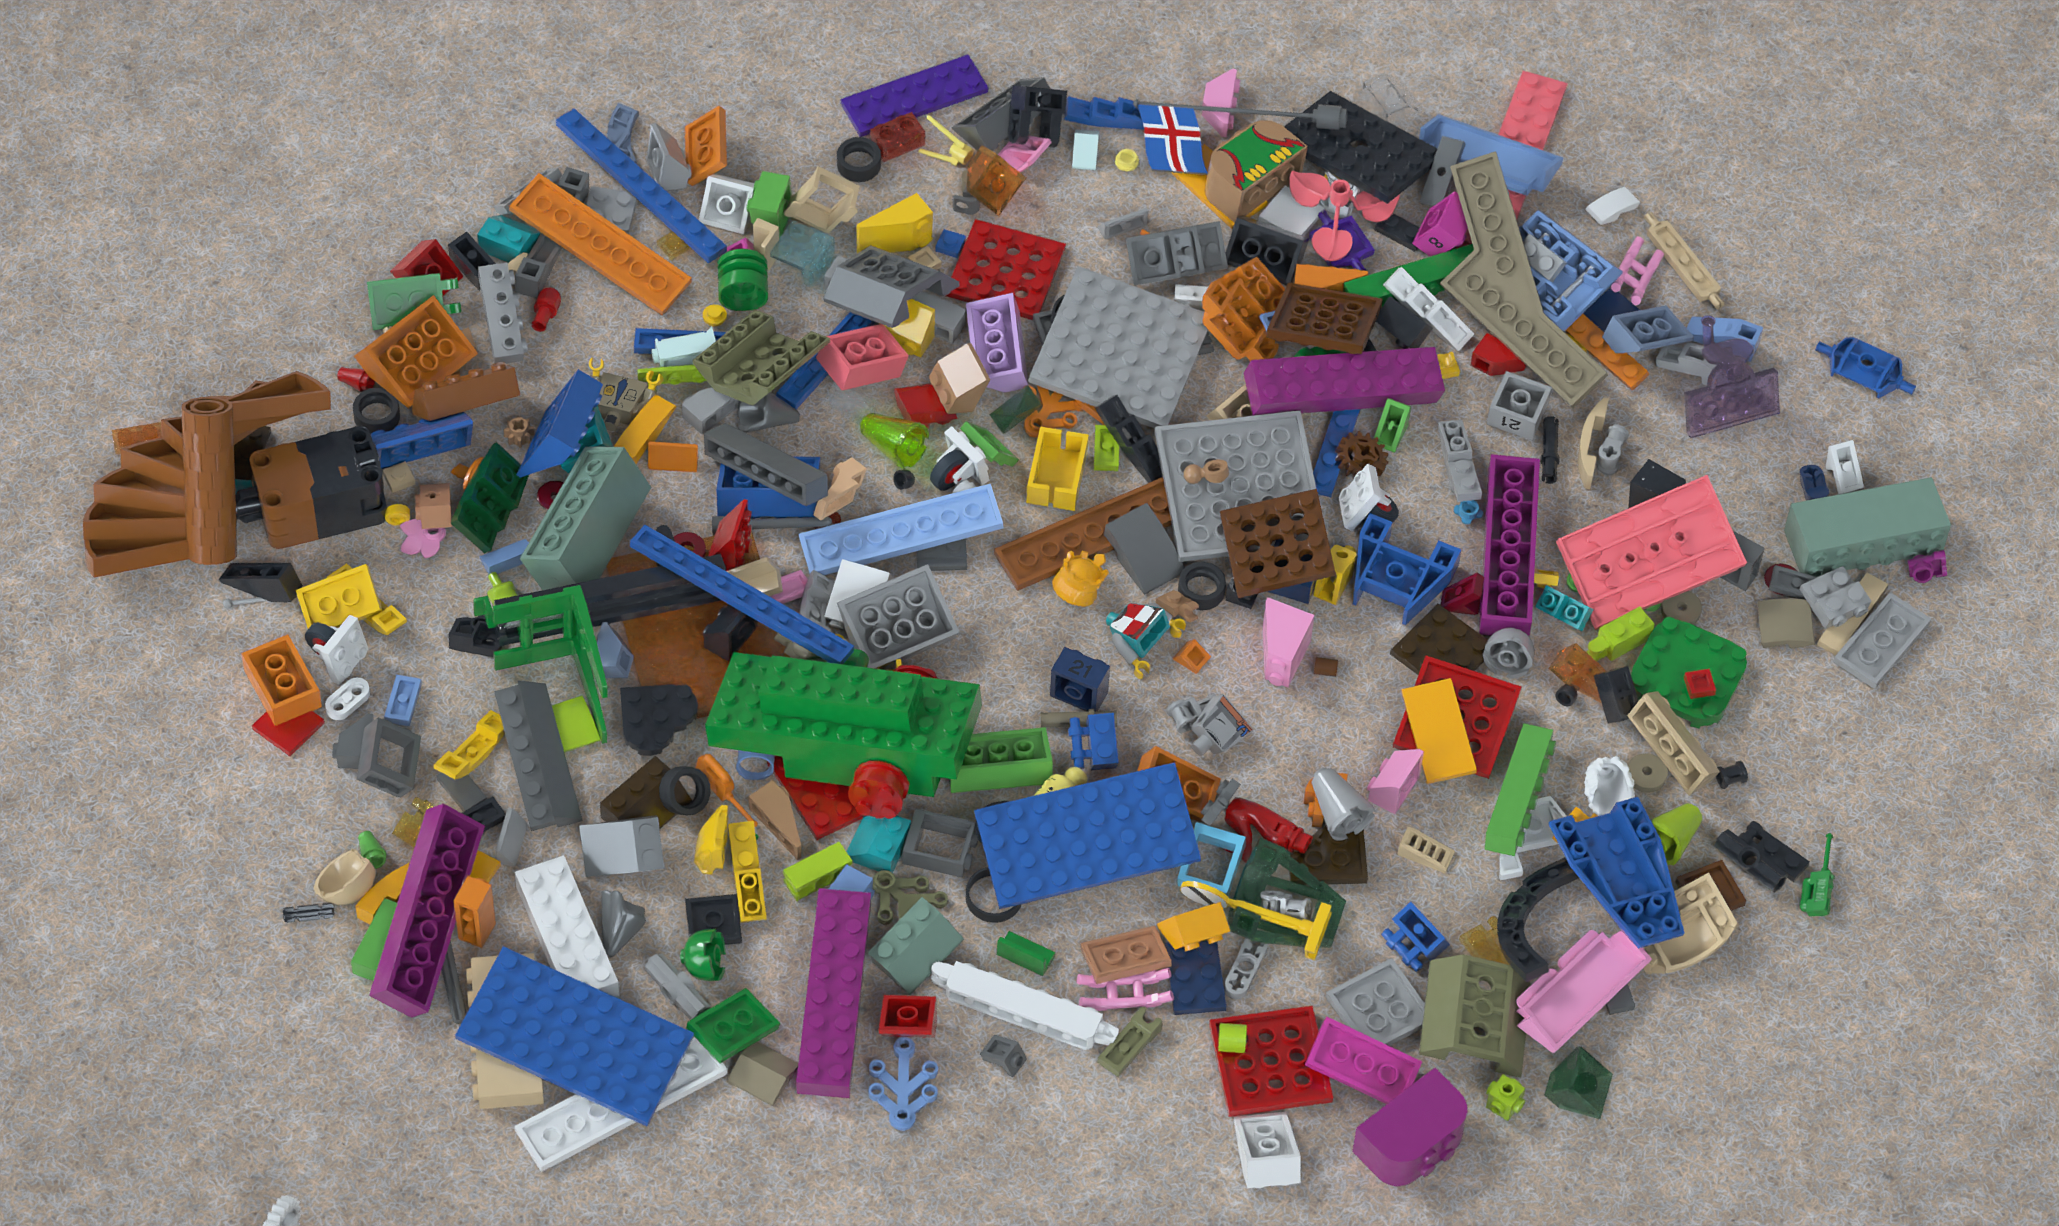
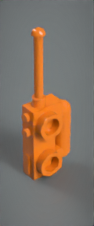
M711 754L698 757L695 768L700 769L707 776L711 790L721 801H730L748 821H754V827H757L758 822L735 800L732 794L735 786L730 774Z

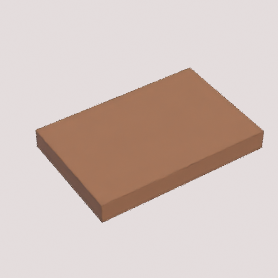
M1155 926L1081 943L1082 954L1096 984L1171 967V958Z

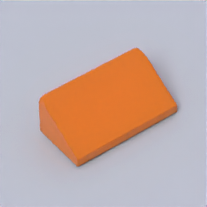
M649 442L648 469L697 472L699 459L697 444Z

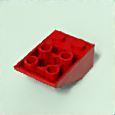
M746 499L740 502L719 522L708 555L721 554L726 571L745 565V553L749 554L751 550L752 539H749L752 525H749L751 511L748 510V500Z

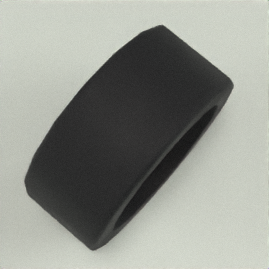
M853 137L840 144L837 150V170L841 176L853 182H866L878 175L881 169V150L874 141L865 137ZM854 152H864L872 156L873 161L869 165L855 167L845 161V157Z
M370 388L362 391L353 403V415L356 426L366 427L370 434L378 430H385L387 432L395 429L400 421L399 401L383 388ZM381 403L389 406L391 413L385 418L371 420L362 415V410L371 404Z
M1195 562L1186 566L1181 572L1178 592L1191 599V601H1195L1199 605V608L1196 610H1210L1217 607L1223 601L1226 579L1219 567L1212 563ZM1195 577H1207L1216 583L1217 589L1209 595H1198L1190 591L1187 584L1189 580Z
M688 766L674 767L667 771L661 780L659 787L660 799L663 806L672 813L685 816L695 815L702 811L709 802L711 795L710 782L700 769ZM682 776H690L696 788L694 799L687 806L679 805L674 795L676 782Z

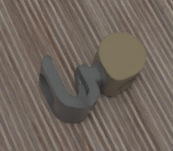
M970 168L963 171L961 176L963 196H952V207L955 212L972 215L980 210L982 174L979 170ZM956 203H965L968 208H961Z

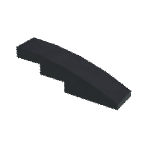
M1117 394L1113 395L1096 406L1095 409L1105 426L1144 479L1150 483L1162 478L1163 474L1157 445L1150 434L1145 435L1134 414H1128Z

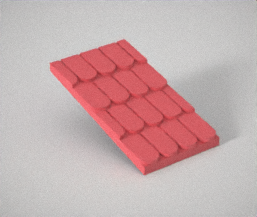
M1708 475L1563 536L1556 541L1583 604L1594 609L1590 619L1595 630L1639 606L1643 610L1662 603L1664 600L1704 585L1711 580L1734 572L1747 564Z

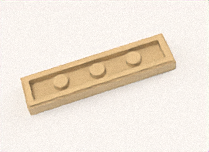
M1866 573L1860 584L1871 599L1868 612L1859 618L1855 616L1849 618L1839 627L1832 626L1827 628L1818 640L1817 645L1836 655L1861 627L1888 588L1886 582Z

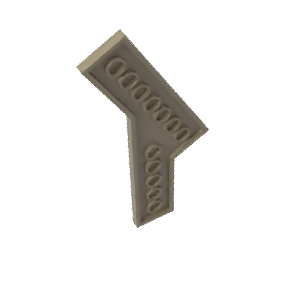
M1496 151L1450 166L1474 251L1440 283L1441 286L1574 409L1608 374L1544 314Z

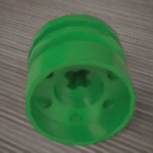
M735 249L728 251L719 258L718 301L722 306L732 311H753L766 304L768 301V267L765 256L755 250Z

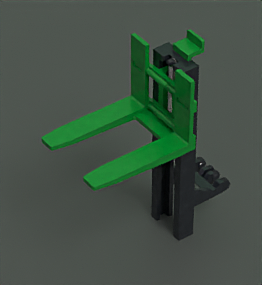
M667 525L657 527V532L675 542L672 531ZM721 554L703 557L726 571ZM655 562L657 567L497 599L494 600L493 608L488 596L474 598L473 611L474 616H485L488 629L495 627L499 646L520 642V647L494 652L495 671L569 655L574 657L594 723L603 744L607 743V729L594 677L602 699L608 697V687L593 627L601 626L602 622L611 624L722 600ZM563 633V638L533 644V639Z

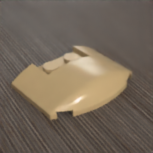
M1709 873L1674 891L1685 934L1643 947L1652 958L1643 968L1646 974L1671 973L1699 963L1717 951L1729 939L1733 930L1737 928L1738 923Z

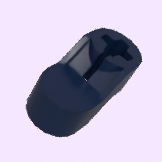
M1817 465L1803 466L1800 469V484L1803 488L1805 500L1830 496L1822 469Z

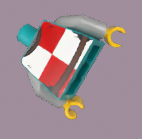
M1129 603L1120 614L1110 612L1106 618V624L1110 626L1109 628L1112 633L1113 644L1127 663L1134 665V675L1138 679H1143V674L1139 671L1140 668L1144 669L1148 674L1150 671L1149 663L1143 660L1139 661L1138 657L1143 658L1169 628L1170 634L1174 638H1180L1181 630L1184 631L1186 628V623L1183 619L1173 620L1172 615L1156 603Z

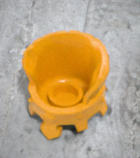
M1069 551L1067 558L1064 559L1062 568L1052 580L1055 593L1063 601L1075 606L1086 607L1093 604L1097 599V590L1109 574L1107 569L1103 571L1101 567L1106 563L1105 554H1096L1094 560L1087 558V551H1082L1080 555H1074L1073 551Z

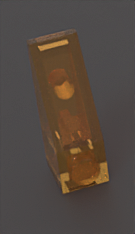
M1577 643L1560 650L1548 669L1565 684L1574 686L1580 693L1601 703L1593 675L1607 671Z

